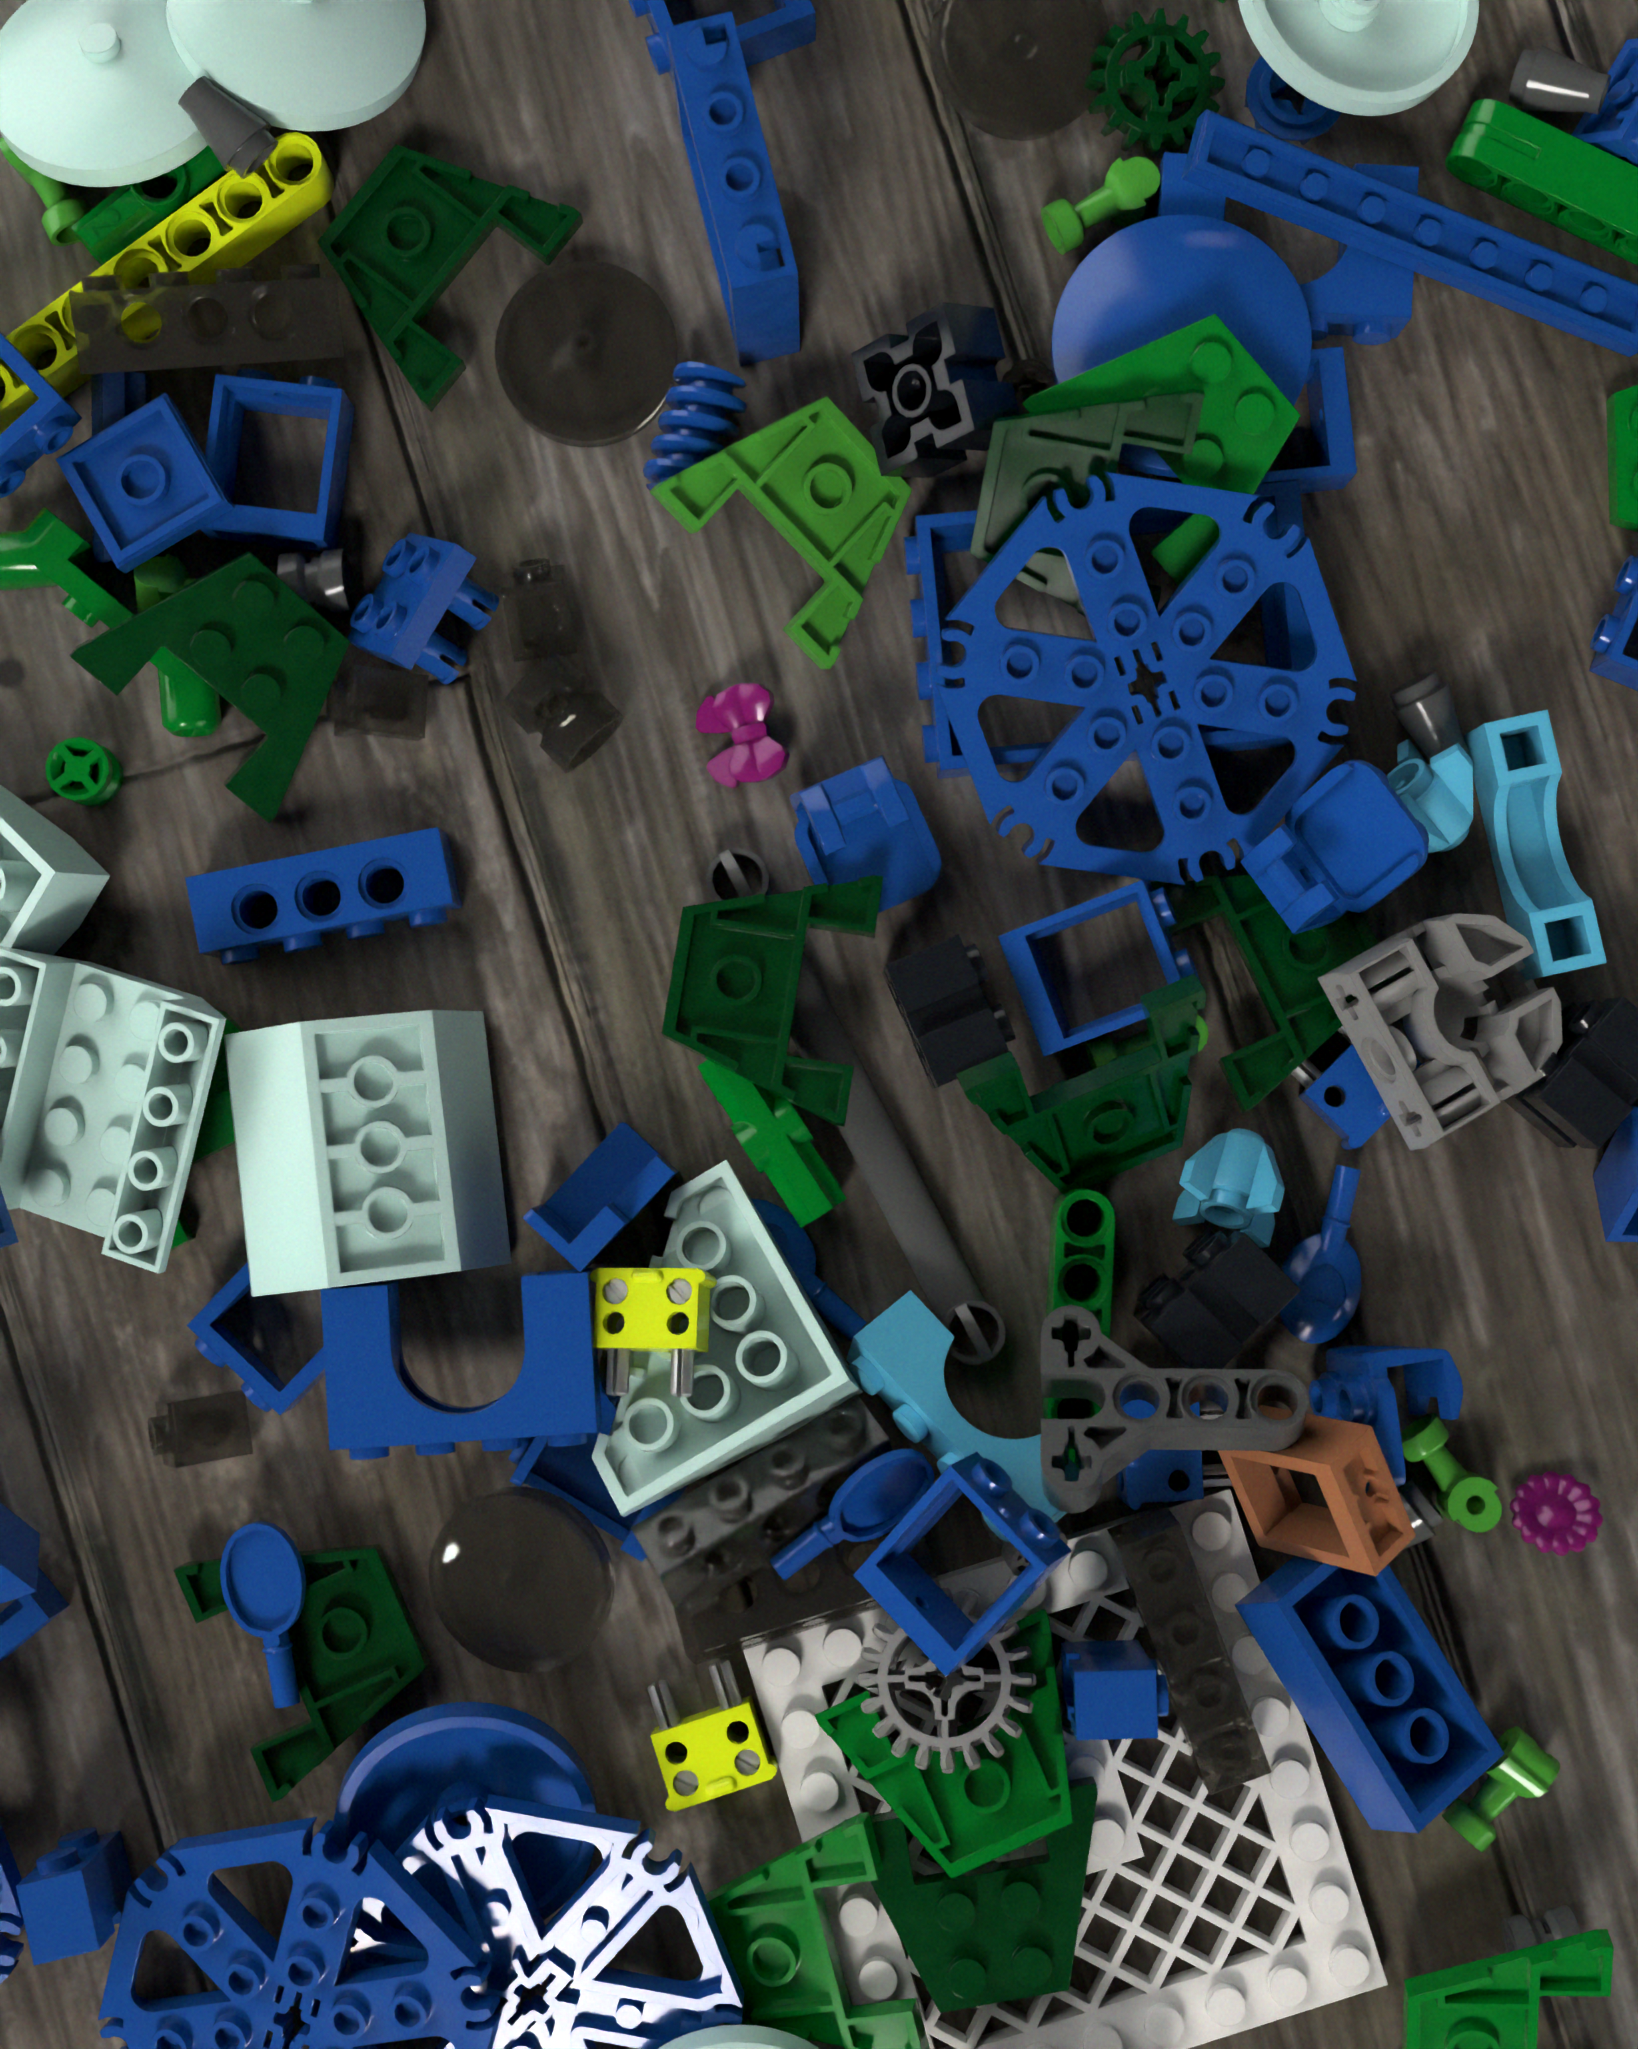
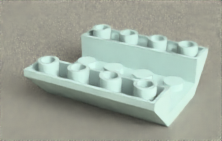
M0 946V1187L8 1210L21 1208L104 1237L105 1240L101 1254L158 1274L165 1272L226 1018L202 997L88 961Z
M424 1010L302 1021L224 1035L251 1297L434 1275L512 1263L483 1011Z

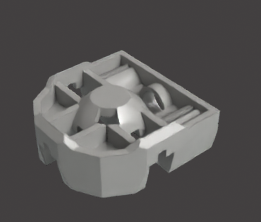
M1456 913L1420 921L1317 978L1410 1151L1427 1148L1498 1105L1501 1100L1521 1092L1543 1078L1544 1075L1539 1069L1553 1052L1555 1054L1558 1052L1562 1044L1561 1000L1554 987L1538 990L1532 978L1528 980L1524 978L1521 969L1526 966L1522 959L1534 953V950L1525 936L1494 915ZM1412 937L1417 938L1433 971L1430 972ZM1498 974L1512 1000L1499 1009L1496 1000L1487 1002L1482 993L1489 989L1483 980L1491 978ZM1387 978L1389 979L1388 981L1368 991V989H1370L1371 987L1377 985L1378 983L1384 981ZM1351 994L1357 997L1349 1003L1345 999V997ZM1403 1017V1025L1408 1039L1400 1030L1390 1026V1024ZM1478 1017L1477 1034L1474 1041L1460 1037L1464 1029L1465 1018ZM1412 1046L1420 1056L1429 1060L1416 1068L1417 1061ZM1477 1058H1481L1495 1083L1493 1087ZM1416 1112L1417 1115L1409 1118L1407 1113Z

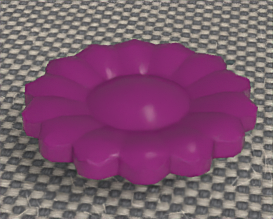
M1547 1471L1542 1476L1530 1475L1527 1483L1516 1487V1497L1510 1502V1510L1514 1514L1512 1525L1521 1531V1538L1524 1542L1535 1544L1537 1550L1542 1553L1553 1551L1558 1556H1565L1570 1550L1577 1553L1582 1552L1585 1549L1586 1543L1596 1540L1598 1536L1597 1528L1601 1527L1603 1517L1599 1513L1600 1501L1591 1495L1589 1485L1577 1482L1571 1474L1559 1475L1553 1471Z

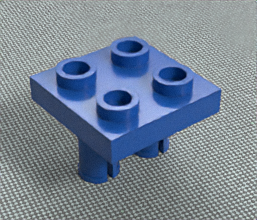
M409 532L405 539L397 541L387 553L382 566L385 574L373 594L370 593L363 597L354 609L350 620V625L353 628L347 638L352 645L367 654L409 670L416 664L435 676L441 683L449 684L460 672L442 661L440 656L449 662H455L460 666H464L467 659V651L435 632V628L448 609L469 623L475 630H480L489 623L492 617L478 609L472 602L483 609L486 607L495 612L499 605V597L467 577L468 572L477 559L474 555L455 543Z

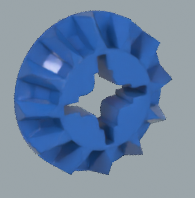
M1262 56L1254 63L1246 80L1244 107L1249 108L1255 121V129H1264L1281 140L1299 141L1303 146L1312 138L1321 134L1326 135L1342 113L1324 107L1305 97L1301 105V113L1298 115L1297 109H1293V104L1290 100L1275 98L1284 93L1287 83L1269 66Z

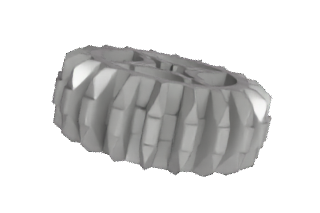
M941 1588L953 1601L951 1590L949 1588ZM968 1591L963 1597L960 1610L975 1624L980 1619L974 1615L978 1605V1596L976 1593ZM994 1603L990 1604V1605L985 1609L984 1613H985ZM1015 1622L1006 1624L988 1641L997 1656L1000 1669L974 1668L964 1664L955 1670L956 1673L963 1670V1674L967 1678H981V1680L978 1682H964L963 1685H957L952 1688L951 1698H948V1715L946 1713V1701L938 1698L941 1692L939 1688L935 1687L931 1690V1685L926 1682H914L915 1679H930L931 1675L941 1674V1671L930 1659L920 1667L895 1670L901 1653L912 1639L901 1627L892 1633L886 1626L880 1623H876L873 1626L872 1632L887 1643L882 1653L871 1647L862 1648L861 1657L879 1665L877 1674H859L857 1676V1684L866 1688L878 1687L879 1696L866 1699L861 1703V1709L865 1714H873L884 1710L887 1717L878 1722L872 1730L877 1738L886 1737L895 1729L899 1731L900 1736L893 1743L891 1753L898 1758L903 1757L914 1743L919 1746L915 1757L916 1768L926 1770L931 1763L933 1751L941 1752L940 1766L942 1772L952 1774L956 1766L955 1752L963 1751L968 1767L971 1770H975L981 1767V1759L976 1746L985 1743L989 1752L996 1758L1004 1754L1005 1751L1002 1744L993 1736L1000 1728H1003L1012 1737H1020L1023 1732L1022 1728L1007 1717L1012 1708L1022 1713H1032L1034 1704L1026 1698L1016 1697V1686H1035L1037 1684V1677L1029 1672L1016 1673L1014 1664L1026 1662L1033 1655L1029 1646H1020L1009 1651L1006 1644L1020 1633V1628ZM1000 1690L997 1703L987 1719L974 1730L958 1736V1721H960V1709L964 1700L973 1693ZM895 1691L920 1692L929 1696L933 1702L935 1719L937 1720V1737L923 1733L910 1723L898 1704Z

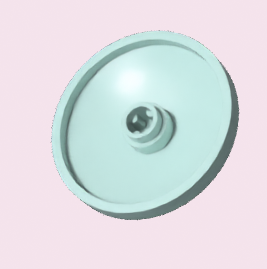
M28 0L18 8L0 30V133L19 159L32 169L57 181L86 187H115L139 183L170 172L189 161L208 146L190 116L178 104L181 96L196 79L179 57L172 42L166 18V0Z
M166 0V18L171 39L179 57L196 80L206 76L217 88L274 127L297 131H330L354 126L370 120L384 112L402 96L412 82L422 56L426 31V11L423 0Z
M1238 0L1244 24L1253 43L1269 66L1288 85L1308 99L1324 107L1360 116H1380L1401 112L1416 106L1435 93L1465 59L1474 39L1479 15V0Z

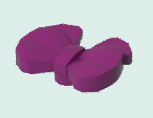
M753 683L733 685L717 694L716 697L707 696L697 710L695 728L700 733L723 734L732 732V740L736 745L724 750L710 760L706 768L716 782L730 788L739 787L740 782H763L774 778L786 769L790 757L787 747L771 737V729L766 721L775 703L774 694L764 685Z

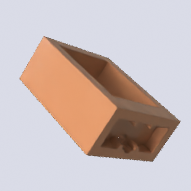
M1265 1405L1258 1407L1263 1415L1274 1420H1284L1293 1415L1291 1410ZM1307 1414L1302 1435L1295 1444L1287 1449L1278 1451L1218 1450L1260 1547L1377 1576L1416 1537L1373 1428L1370 1425ZM1289 1469L1315 1475L1329 1508L1303 1503ZM1369 1482V1490L1366 1493L1365 1487L1366 1484Z

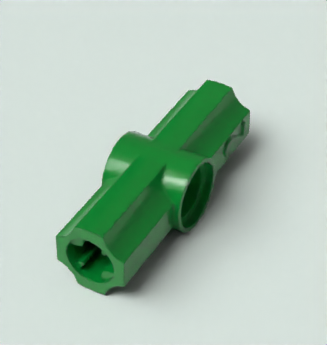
M208 145L189 161L170 172L139 183L120 186L71 226V229L93 258L102 266L230 171L224 170ZM164 185L176 186L171 195L160 199L152 198L158 188Z
M709 1060L697 1066L716 1100L723 1106L732 1120L733 1124L730 1127L759 1173H766L800 1228L847 1199L830 1168L821 1159L812 1145L811 1141L814 1138L791 1102Z

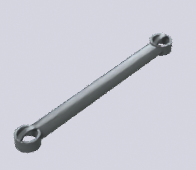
M731 848L722 851L712 860L707 869L706 884L709 894L715 902L724 900L718 893L716 886L717 875L715 873L721 864L726 869L740 897L753 895L734 859L736 857L746 858L745 860L754 864L758 869L761 877V887L758 894H765V896L774 895L769 886L770 877L766 864L758 854L748 849ZM804 953L791 1038L802 1058L854 1066L845 1127L838 1126L937 1318L950 1331V1323L957 1314L978 1354H965L953 1342L949 1352L954 1358L963 1363L980 1364L990 1361L1000 1352L1005 1342L1006 1328L1003 1318L991 1304L986 1302ZM969 1307H978L986 1311L993 1319L995 1340L991 1347L988 1346Z

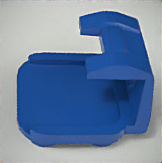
M884 755L790 795L789 800L799 820L794 832L795 842L814 885L824 883L834 885L858 881L859 877L883 876L878 912L881 913L922 895L931 889L937 881L942 864L939 850L913 791L906 783L894 779Z
M1349 760L1331 769L1298 798L1285 814V823L1257 845L1240 862L1295 935L1332 923L1348 911L1361 913L1375 906L1424 865L1429 851V835L1425 826L1415 819L1391 787L1387 776L1382 770L1363 760Z
M1359 1345L1328 1349L1326 1352L1327 1372L1322 1373L1319 1379L1312 1380L1309 1385V1401L1313 1413L1317 1416L1372 1426L1396 1488L1397 1486L1405 1485V1462L1394 1388L1387 1376L1386 1368L1403 1366L1409 1414H1427L1430 1397L1437 1398L1441 1419H1459L1463 1398V1385L1461 1375L1450 1353L1444 1349L1400 1345ZM1369 1482L1366 1484L1365 1487L1366 1493L1369 1490Z

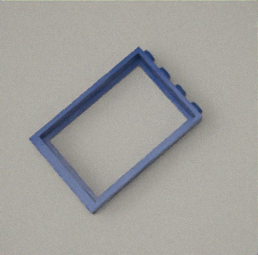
M1299 480L1259 484L1253 494L1259 495V497L1249 505L1243 516V521L1247 522L1249 513L1256 505L1263 501L1270 502L1275 508L1266 518L1263 526L1264 532L1269 538L1277 537L1289 523L1296 524L1301 528L1299 537L1294 544L1283 550L1285 555H1287L1297 547L1302 536H1305ZM1156 507L1141 508L1135 512L1130 520V536L1169 533L1191 513ZM977 510L916 516L914 536L903 537L906 575L918 574L920 599L909 600L912 637H924L926 655L925 662L915 663L917 694L919 701L930 700L932 724L921 725L923 756L925 763L936 762L937 779L970 776L935 684L937 682L945 686H953L954 679L944 678L935 670L937 663L952 665L950 641L941 638L942 629L949 628L948 620L945 619L948 613L942 554L970 551ZM1275 583L1268 587L1259 598L1266 666L1302 670L1314 659L1315 644L1297 591L1289 583ZM1215 726L1198 728L1207 754L1293 746L1288 738ZM1321 730L1317 739L1325 735V732ZM1051 742L989 747L998 773L1028 771ZM1134 750L1124 762L1137 760Z

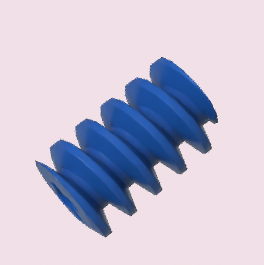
M682 362L674 368V381L679 386L672 387L667 391L665 399L671 410L664 411L658 420L659 428L664 434L656 436L650 445L652 453L658 459L648 460L644 464V476L651 482L646 484L647 489L651 490L656 484L724 449L725 447L718 443L719 436H739V427L727 420L725 416L726 413L742 414L747 410V404L733 395L734 389H742L747 386L743 379L721 368L700 362Z

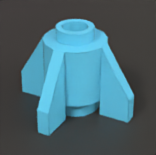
M1409 739L1397 745V763L1399 765L1387 775L1389 784L1415 819L1425 826L1429 835L1428 853L1446 852L1454 849L1467 837L1473 820V760L1457 743L1431 757L1429 765Z
M1237 1128L1218 1134L1185 1161L1179 1182L1185 1190L1178 1197L1172 1220L1179 1226L1204 1223L1206 1219L1221 1227L1240 1229V1232L1245 1233L1259 1248L1269 1247L1275 1227L1274 1212H1279L1285 1192L1275 1160V1154L1272 1148L1265 1143L1264 1139L1253 1131Z

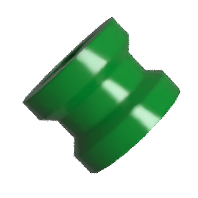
M83 737L68 738L58 743L49 753L45 764L46 778L51 788L61 797L88 807L102 806L111 801L119 793L124 780L123 767L118 757L108 748ZM98 764V766L95 768L96 773L94 778L96 779V781H94V779L91 777L93 772L92 766Z

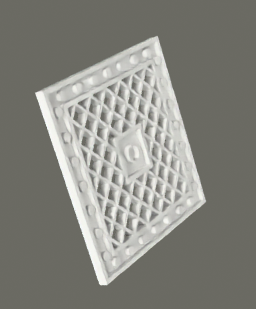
M1228 1486L1205 1491L1204 1499L1173 1501L1066 1535L1068 1540L1067 1546L1072 1550L1070 1554L1002 1626L1004 1627L1011 1622H1017L1042 1609H1045L1047 1614H1051L1084 1603L1072 1628L1048 1616L1051 1632L1065 1638L1064 1642L1096 1641L1084 1633L1100 1605L1126 1619L1116 1640H1133L1139 1626L1166 1640L1156 1660L1158 1674L1166 1675L1179 1648L1206 1661L1192 1691L1166 1678L1168 1693L1185 1701V1704L1171 1731L1158 1724L1157 1739L1164 1742V1745L1151 1771L1124 1758L1133 1739H1116L1112 1748H1110L1108 1740L1077 1741L1072 1728L1069 1729L1062 1725L1068 1779L1073 1780L1093 1776L1098 1792L1086 1875L1099 1872L1089 1892L1083 1891L1074 1955L1100 1968L1087 1995L1070 1986L1067 1991L1035 1996L1026 2014L1004 2002L976 2006L978 2009L964 2034L938 2020L941 2013L933 1999L930 2001L926 2011H924L913 1974L919 1977L920 1975L907 1950H905L870 1881L821 1888L852 2004L855 2006L917 1998L930 2049H936L933 2037L949 2045L940 2049H1189L1388 1985L1303 1716L1235 1607V1604L1256 1588L1260 1581L1231 1489ZM999 1556L933 1577L932 1580L940 1588H949L951 1590L953 1602L959 1609L961 1608L963 1597L968 1591L976 1593L978 1605L974 1615L980 1618L985 1609L994 1603L1018 1576L1012 1573L1003 1556ZM1187 1570L1192 1589L1168 1576ZM1144 1584L1133 1608L1107 1596ZM1160 1586L1187 1599L1173 1629L1145 1616ZM873 1597L743 1637L741 1640L742 1649L803 1843L844 1822L845 1819H850L859 1813H863L855 1787L881 1800L874 1814L890 1812L892 1809L851 1762L849 1765L847 1764L844 1752L819 1726L815 1717L816 1714L844 1702L853 1684H857V1676L859 1674L878 1668L879 1664L871 1663L861 1657L863 1647H871L882 1653L887 1642L881 1640L872 1632L873 1626L876 1623H880L886 1626L892 1633L900 1627ZM1198 1611H1200L1212 1650L1185 1637ZM913 1640L908 1643L901 1653L898 1662L902 1661L898 1670L913 1668L915 1663L922 1666L928 1662L929 1658ZM987 1642L984 1648L995 1653L992 1646ZM1060 1649L1055 1659L1057 1685L1062 1688ZM954 1671L946 1677L941 1672L938 1675L944 1679L939 1687L941 1692L938 1698L947 1702L955 1685H963L964 1682H978V1680L967 1678L962 1671L959 1673ZM1218 1672L1231 1711L1205 1698ZM842 1680L829 1704L823 1685ZM863 1687V1688H865V1689H867V1690H869V1691H871V1692H873V1693L879 1695V1693H878V1687H875V1688H866V1687ZM1000 1690L973 1693L984 1699L974 1719L994 1709ZM895 1691L899 1706L922 1718L923 1720L918 1729L930 1735L934 1725L937 1726L933 1702L928 1706L901 1691ZM1199 1709L1225 1722L1211 1752L1185 1739ZM884 1710L879 1711L882 1720L887 1717ZM1238 1734L1250 1772L1225 1760ZM890 1737L892 1743H894L896 1740ZM913 1743V1744L911 1745L910 1749L913 1748V1747H915V1746H917V1745ZM1178 1750L1204 1763L1191 1792L1164 1779ZM1118 1770L1144 1783L1131 1810ZM1218 1772L1245 1785L1231 1813L1205 1800ZM1157 1791L1184 1804L1170 1833L1143 1819ZM1257 1796L1259 1797L1270 1834L1245 1821ZM1198 1812L1224 1825L1210 1854L1184 1841ZM1137 1832L1163 1845L1149 1873L1129 1863V1861L1145 1857ZM1238 1834L1264 1846L1250 1875L1224 1862ZM913 1836L908 1846L912 1869L923 1875L945 1872L938 1864L919 1855L924 1846ZM1045 1837L995 1859V1861L1004 1862L1044 1855L1047 1853ZM1177 1853L1203 1866L1190 1894L1163 1881ZM1277 1858L1289 1895L1265 1883ZM1115 1873L1142 1886L1129 1913L1102 1900ZM1217 1875L1243 1887L1230 1915L1204 1903ZM1156 1894L1182 1907L1169 1935L1143 1922ZM1258 1896L1283 1908L1270 1936L1244 1924ZM1094 1914L1121 1927L1108 1954L1081 1941ZM1196 1916L1222 1928L1209 1956L1183 1943ZM1298 1920L1301 1934L1289 1937ZM1135 1935L1161 1948L1148 1975L1122 1962ZM1237 1937L1257 1947L1227 1957ZM1176 1956L1196 1966L1166 1976ZM1114 1976L1135 1986L1105 1996ZM1053 1996L1072 2005V2007L1043 2016ZM991 2015L1011 2025L982 2035Z

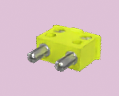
M597 1268L593 1270L590 1274V1279L596 1283L593 1347L608 1351L606 1393L611 1396H625L629 1393L631 1351L671 1352L670 1394L676 1397L693 1395L695 1352H708L710 1288L716 1286V1277L700 1268ZM621 1317H624V1327L617 1333L616 1324ZM685 1317H688V1329L681 1334L679 1331L680 1322Z
M721 1659L720 1666L732 1702L729 1701L716 1661L708 1669L720 1706L681 1719L669 1681L659 1680V1687L670 1719L669 1723L657 1683L653 1682L647 1688L659 1724L658 1727L654 1728L650 1737L669 1794L665 1806L670 1811L676 1812L771 1780L777 1773V1758L770 1754L752 1695L741 1698L730 1660ZM734 1721L744 1722L749 1729V1733L743 1736L734 1734L730 1728V1723ZM672 1742L682 1743L687 1749V1754L684 1756L673 1754L669 1744Z

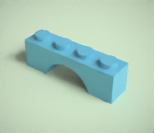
M1548 709L1482 724L1463 737L1470 751L1468 755L1473 760V780L1507 925L1525 936L1534 950V953L1522 959L1526 966L1521 969L1522 975L1526 980L1536 979L1607 963L1593 901L1580 889L1568 866L1560 839L1556 798L1562 769Z
M911 1290L853 1336L846 1360L849 1362V1370L858 1385L869 1395L877 1393L894 1411L892 1416L899 1430L910 1441L914 1443L921 1441L938 1459L937 1467L941 1475L951 1464L978 1452L983 1458L994 1461L1006 1471L1012 1481V1488L1031 1508L1042 1511L1054 1523L1067 1513L1052 1506L1043 1492L1041 1479V1434L1024 1439H1004L991 1436L973 1427L955 1409L948 1396L944 1381L945 1359L955 1336ZM1069 1459V1465L1065 1466V1480L1071 1482L1078 1481L1079 1468ZM982 1513V1516L986 1524L993 1531V1533L1003 1541L1009 1542V1540Z

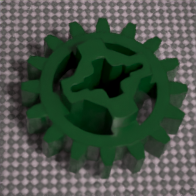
M1157 8L1150 17L1148 24H1145L1143 17L1138 11L1133 12L1125 22V31L1114 24L1103 38L1106 46L1098 45L1089 59L1098 70L1091 71L1084 81V88L1099 91V96L1090 104L1088 111L1090 114L1105 112L1108 120L1104 124L1101 133L1106 137L1118 129L1124 134L1121 150L1125 152L1136 141L1143 142L1145 157L1152 158L1159 150L1162 142H1164L1170 153H1177L1185 144V137L1192 140L1197 118L1206 109L1215 113L1219 111L1220 105L1210 97L1217 95L1224 88L1225 79L1211 75L1210 71L1222 59L1220 52L1204 53L1201 47L1206 42L1209 33L1206 30H1202L1193 37L1186 32L1189 16L1182 14L1172 26L1166 24L1164 8ZM1141 45V52L1137 56V60H1127L1124 65H1118L1124 53ZM1149 72L1150 75H1153V80L1145 79ZM1156 86L1164 88L1160 95L1159 92H1156ZM1185 101L1190 102L1189 108L1183 116L1168 122L1172 106H1181Z

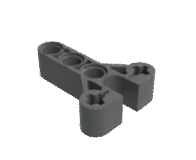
M1073 1305L1059 1307L1049 1313L1043 1322L1041 1330L1042 1398L1088 1399L1098 1404L1101 1410L1098 1414L1086 1419H1041V1479L1044 1495L1049 1503L1060 1511L1068 1513L1083 1512L1096 1503L1101 1495L1102 1484L1148 1450L1278 1451L1287 1449L1298 1441L1303 1432L1309 1404L1307 1388L1295 1375L1277 1369L1148 1368L1101 1333L1099 1322L1091 1312L1083 1307ZM1072 1339L1078 1341V1351H1075V1365L1073 1368L1068 1366V1352L1064 1351L1065 1340ZM1143 1400L1152 1404L1157 1411L1148 1418L1138 1419L1126 1414L1122 1407L1130 1401ZM1207 1400L1218 1404L1225 1413L1216 1419L1208 1420L1195 1415L1190 1407L1198 1401ZM1277 1401L1288 1406L1293 1415L1284 1420H1274L1263 1415L1258 1407L1265 1402ZM1070 1449L1075 1450V1465L1079 1466V1480L1073 1482L1066 1481L1064 1474L1065 1466L1069 1465Z

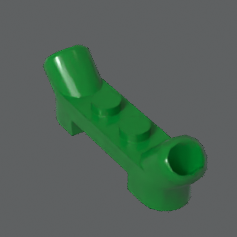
M45 506L41 508L24 530L0 532V590L11 591L60 586L69 594L61 604L92 629L99 620L111 629L135 614L87 574L95 565L93 564V546ZM161 647L149 661L158 668L163 727L172 735L178 737H201L214 734L222 726L219 693L169 650Z

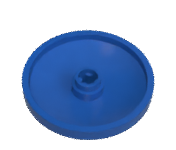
M1178 214L1150 218L1132 224L1104 240L1087 255L1070 277L1057 306L1052 329L1050 351L1055 385L1075 375L1215 313L1294 407L1303 389L1311 360L1312 334L1308 308L1295 277L1284 261L1267 244L1247 230L1217 218L1201 215ZM1128 443L1122 444L1118 463L1147 474L1177 477L1154 448Z
M454 1702L440 1704L411 1713L393 1722L375 1735L357 1754L344 1776L338 1793L334 1814L336 1824L333 1832V1841L340 1849L348 1850L350 1843L360 1831L367 1833L369 1844L366 1853L362 1856L367 1861L368 1850L377 1839L394 1854L429 1813L434 1827L435 1819L441 1808H448L451 1818L456 1824L469 1826L471 1823L468 1820L466 1811L471 1798L479 1797L486 1804L489 1794L597 1813L595 1790L590 1774L576 1750L562 1735L540 1719L523 1711L493 1703ZM488 1813V1820H492ZM523 1832L512 1841L514 1853L543 1920L557 1911L576 1891L590 1866L595 1851L594 1844L537 1832ZM427 1863L420 1866L412 1876L469 1935L441 1867L436 1863ZM385 1905L383 1915L387 1923L396 1929L409 1931Z

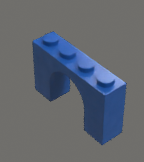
M1164 152L1158 168L1160 185L1154 199L1153 218L1165 215L1188 214L1207 216L1224 221L1226 196L1181 179L1188 154ZM1355 163L1353 166L1355 170L1418 195L1419 167ZM1339 242L1335 266L1318 279L1299 284L1309 312L1312 341L1325 339L1328 335L1352 336L1353 342L1362 345H1379L1389 342L1391 338L1396 339L1412 316L1414 271Z
M586 1268L581 1272L577 1269L527 1272L521 1276L525 1340L522 1368L514 1385L507 1393L494 1401L478 1406H455L439 1401L426 1393L412 1378L406 1366L402 1350L398 1280L320 1289L329 1450L349 1449V1459L368 1460L389 1456V1446L415 1445L416 1455L427 1456L455 1452V1442L481 1440L483 1451H503L522 1447L521 1438L547 1436L548 1446L552 1447L575 1446L587 1443V1433H597L602 1425L598 1349L593 1347L595 1295L594 1282L590 1279L593 1268Z

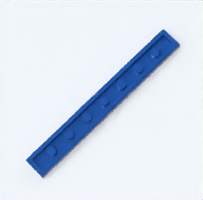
M1208 109L1197 118L1181 179L1627 357L1638 353V284Z

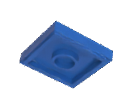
M166 393L56 458L57 463L117 569L125 574L235 508L174 400Z

